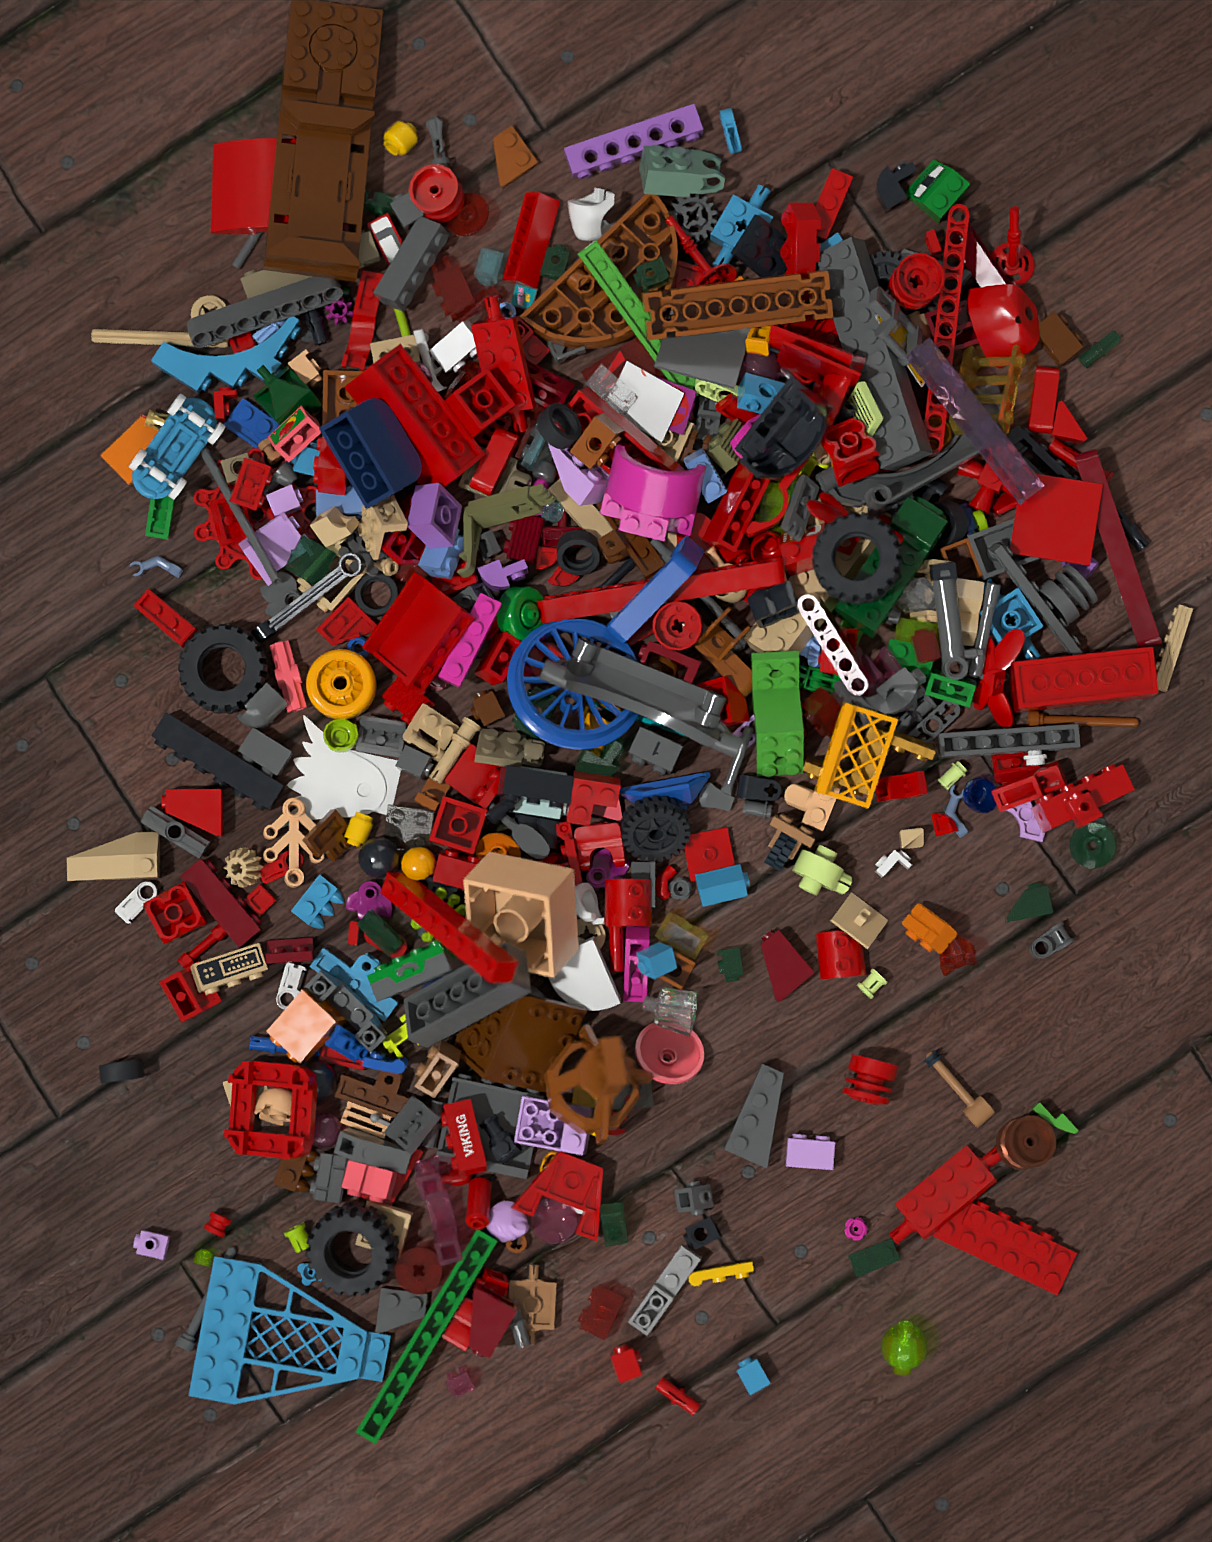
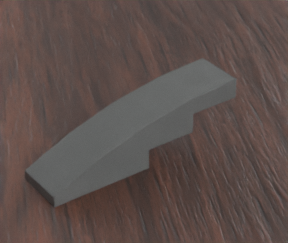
M700 395L695 428L698 431V438L693 448L698 450L703 447V440L707 434L712 435L711 440L718 435L717 430L721 418V413L715 410V405L718 402ZM708 455L710 461L714 465V460Z

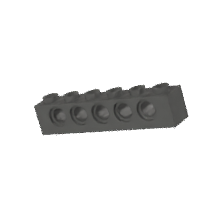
M1079 724L939 733L937 735L939 759L1028 753V751L1042 750V752L1074 750L1080 748Z

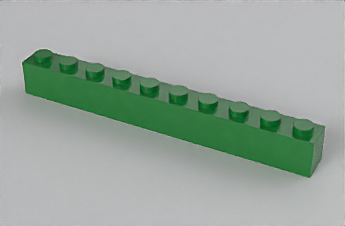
M481 1229L476 1230L356 1433L374 1444L378 1442L498 1241L496 1238Z

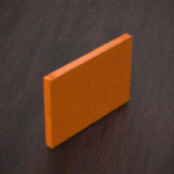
M144 414L100 455L128 485L133 483V470L128 467L141 448L143 450L147 448L158 432L153 428L144 426L147 418Z

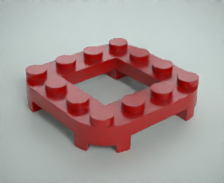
M261 1061L241 1062L242 1064L235 1069L233 1074H229L227 1083H232L229 1129H224V1138H228L235 1153L240 1155L297 1159L308 1155L311 1152L314 1140L317 1103L316 1073L302 1065ZM257 1085L292 1089L289 1135L254 1131Z

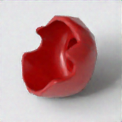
M765 530L753 537L750 543V554L753 561L782 557L780 535L777 532Z

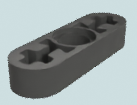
M943 701L908 735L916 738L921 734L918 731L921 727L923 733L930 737L926 740L924 736L921 740L930 743L958 717L960 713L959 705ZM944 705L948 707L953 705L955 708L953 710L954 715L948 714L943 719L947 723L943 724L942 720L934 714L938 712L941 715L945 711ZM933 719L938 722L939 728L936 732L931 733L927 731L925 725L928 720Z

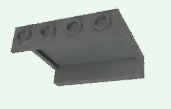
M458 1074V1078L452 1077L447 1104L471 1099L487 1164L486 1171L527 1179L534 1146L520 1144L522 1151L506 1163L501 1164L489 1148V1141L491 1139L479 1125L488 1117L496 1114L503 1130H508L515 1137L522 1096L544 1099V1096H540V1091L527 1089L526 1092L517 1091V1086L504 1084L503 1088L494 1086V1081L482 1078L480 1083L471 1081L472 1076ZM447 1126L442 1127L435 1160L451 1163L450 1158L454 1157L452 1148L448 1149L446 1145L445 1135H448Z

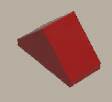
M1060 401L1055 408L1053 427L1049 438L1083 444L1088 438L1064 402Z

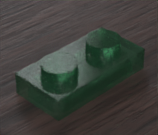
M892 1238L848 1255L856 1277L900 1261Z

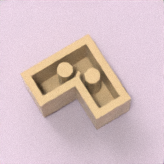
M957 578L956 585L963 644L974 646L979 613L983 601L984 582Z

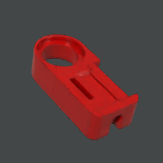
M289 851L278 855L274 862H267L262 865L263 868L259 871L262 874L261 879L263 883L269 884L285 876L289 870V866L286 863ZM299 852V859H300V861H299V869H300V868L303 866L304 858H303L302 854Z

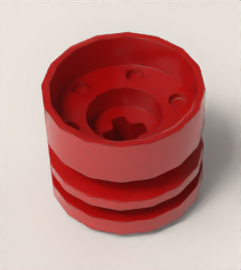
M915 253L908 255L894 269L889 278L891 297L906 309L916 310L925 307L937 296L944 284L942 266L935 258L928 254ZM912 280L916 281V288L913 287V283L911 282Z
M675 601L664 605L658 610L653 621V631L661 645L668 649L679 651L688 649L697 643L703 632V621L695 607L688 603ZM677 619L679 622L685 623V626L682 627V632L673 629Z
M851 1054L848 1069L857 1073V1077L845 1078V1082L855 1085L854 1089L843 1087L842 1093L861 1102L873 1105H889L890 1099L881 1097V1092L892 1093L893 1090L883 1084L884 1081H895L899 1066Z

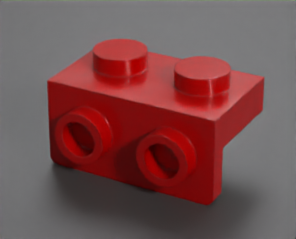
M225 498L209 502L220 546L238 544L247 538ZM240 506L254 530V525L248 516V508Z

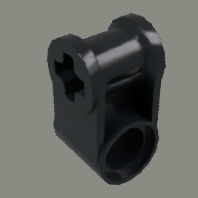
M739 775L736 798L774 802L780 798L782 789L778 782L761 779L760 777ZM770 785H774V788L778 790V793L773 794V797H768V793L765 792V788H769Z

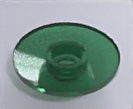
M1090 822L1073 832L1069 842V849L1073 859L1079 865L1089 869H1096L1105 866L1111 861L1115 854L1116 841L1113 833L1106 826ZM1089 842L1095 843L1096 848L1094 850L1088 849L1087 845Z

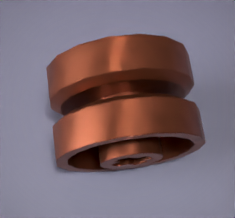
M1025 1116L1006 1122L1000 1128L996 1138V1149L999 1157L1007 1166L1016 1170H1026L1046 1164L1053 1157L1056 1149V1136L1053 1128L1046 1120L1038 1116Z

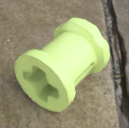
M874 969L870 971L871 974L862 983L857 984L859 989L870 999L874 997L873 994L882 985L887 984V981Z

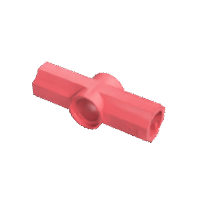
M289 640L269 645L276 668L274 671L279 689L282 690L283 699L288 703L286 706L287 712H296L307 708L301 687V675L298 665L295 664Z

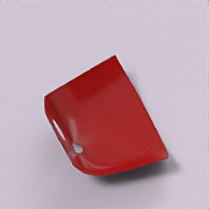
M1002 284L969 289L968 310L970 319L983 353L991 364L1000 369L1033 350L1039 341L1038 312L1034 303L1020 287ZM1027 306L1032 310V320H1029L1026 316L1025 309ZM1017 316H1019L1022 321L1020 324H1018L1015 320Z

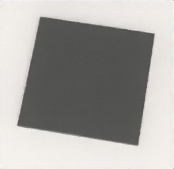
M750 328L676 337L674 331L666 332L667 338L662 339L654 367L735 389L746 351L745 340Z

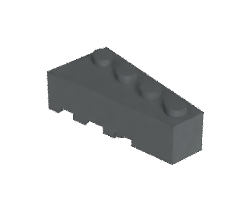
M761 1064L724 1150L767 1169L784 1073Z

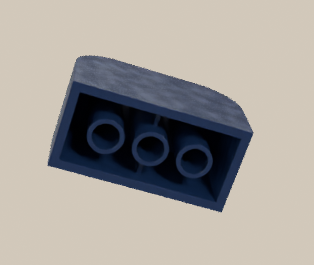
M376 398L368 399L319 428L366 510L413 483L421 474V460L392 409L382 400Z

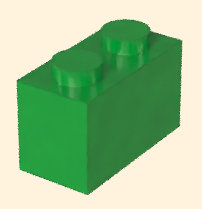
M933 668L925 695L970 708L978 681L967 677L958 680L950 679L943 674L942 670Z

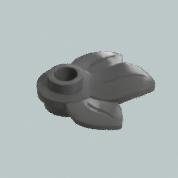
M279 572L278 575L281 578L279 583L270 584L269 586L265 585L260 588L263 598L270 603L265 613L271 617L289 605L288 601L291 597L298 598L302 595L297 591L295 579L285 572Z

